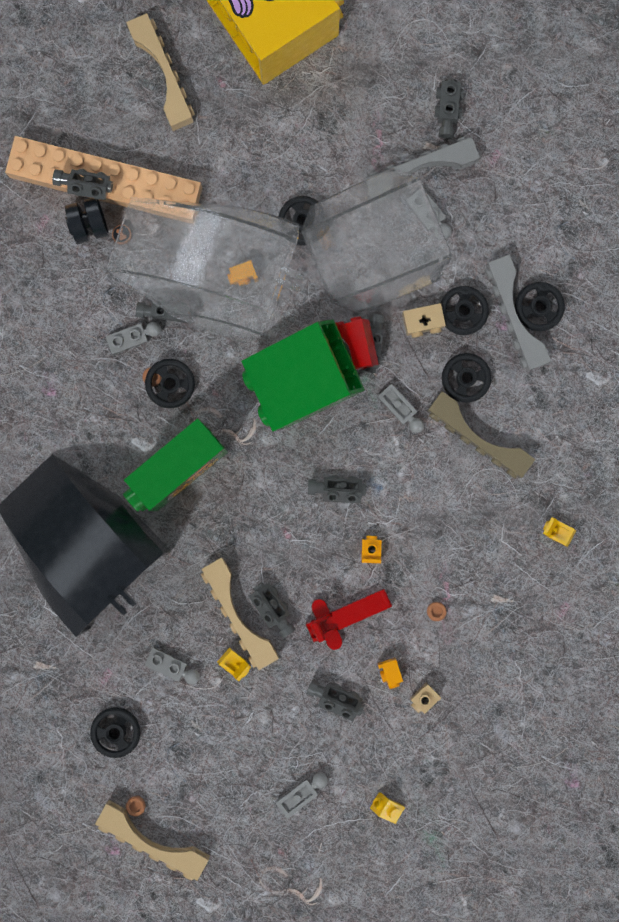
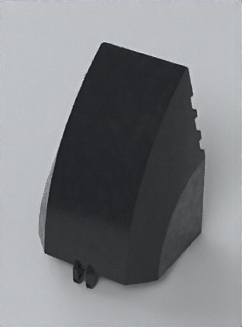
M53 454L0 503V514L39 591L56 615L76 637L89 631L91 627L88 624L110 603L122 615H125L127 613L126 608L116 598L121 595L129 605L135 606L137 603L125 589L158 558L171 552L120 496Z

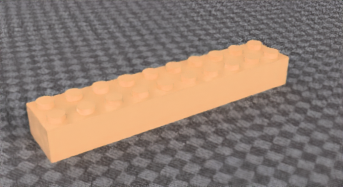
M18 136L14 137L5 171L12 179L67 192V185H53L52 178L55 169L63 170L64 173L68 174L71 173L72 169H84L95 174L103 172L110 176V181H113V189L111 193H108L106 200L99 199V201L190 224L194 222L202 191L201 182Z

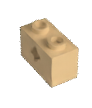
M441 303L406 310L402 313L406 335H411L412 338L423 336V333L428 331L431 334L442 332L441 329L446 326ZM422 317H424L425 320H429L426 326H424L423 323H419Z

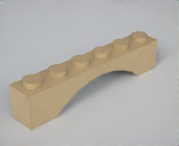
M146 13L126 22L135 45L150 54L165 74L167 94L164 112L172 131L194 123L192 116L195 115L191 104L187 105L184 100L187 98L184 88H179L177 82L180 79L176 70H171L170 64L173 63L169 54H165L162 49L165 45L161 35L157 37L155 33L157 26L154 19H149Z
M222 557L202 568L203 573H201L204 582L206 584L210 583L212 587L210 592L215 601L219 599L222 605L220 610L224 617L228 616L232 622L229 626L233 633H238L241 640L239 643L244 651L247 650L250 657L248 659L253 668L257 667L260 670L278 660L279 655L271 641L250 630L238 616L231 596L232 572L224 558Z
M110 800L106 803L95 825L99 826L98 829L104 833L110 832L115 835L118 841L122 843L128 842L136 851L148 853L149 857L154 861L159 862L160 860L166 863V867L173 871L178 870L182 872L183 876L189 880L195 879L198 881L209 861L210 855L194 846L172 848L151 841L134 826L126 809Z

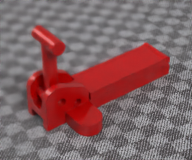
M384 588L331 612L324 600L316 599L311 606L316 619L305 623L313 642L318 641L320 643L326 640L330 649L337 650L342 646V638L338 630L391 608L392 604Z

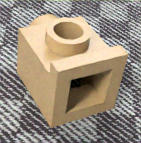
M426 682L410 698L413 702L411 706L418 713L422 711L425 714L441 697ZM423 697L428 698V702L426 704H423L421 702V699Z

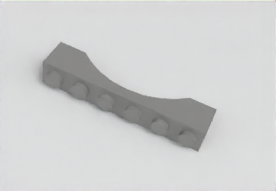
M466 137L459 138L455 141V144H444L432 153L431 151H426L414 160L413 158H408L399 166L390 165L381 173L377 171L370 173L365 179V186L372 203L390 198L401 181L420 169L431 166H448L461 170L478 163L480 156L472 137L467 139Z
M509 254L488 262L485 274L488 280L491 279L493 283L492 292L495 298L498 297L500 301L498 305L499 310L507 319L505 325L508 332H512L514 337L512 343L515 350H519L521 355L519 358L520 364L528 372L550 363L551 359L545 344L533 337L524 328L516 314L512 291L517 272Z

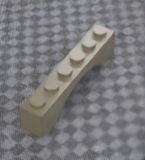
M443 391L427 410L430 413L429 417L436 422L440 420L445 424L444 428L452 434L454 432L458 433L461 436L459 438L467 445L473 444L477 447L475 451L482 456L488 455L492 458L491 462L499 468L503 466L507 469L506 473L514 479L516 477L522 478L536 460L521 448L499 447L481 439L464 421L458 402Z

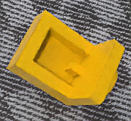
M554 517L548 520L543 528V534L546 537L568 547L576 532L574 528L558 521Z
M230 647L217 661L237 681L245 677L251 668L248 662Z
M379 792L373 800L370 809L379 817L396 824L405 807Z

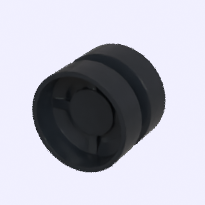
M89 198L84 200L85 211H82L78 202L65 205L66 223L77 245L90 241L89 230H92L96 239L109 236L106 220L98 199Z

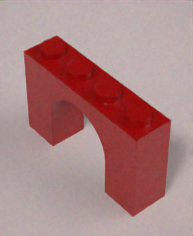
M361 316L351 318V322L345 324L344 321L335 323L342 339L349 346L355 369H365L379 365L369 319H362Z

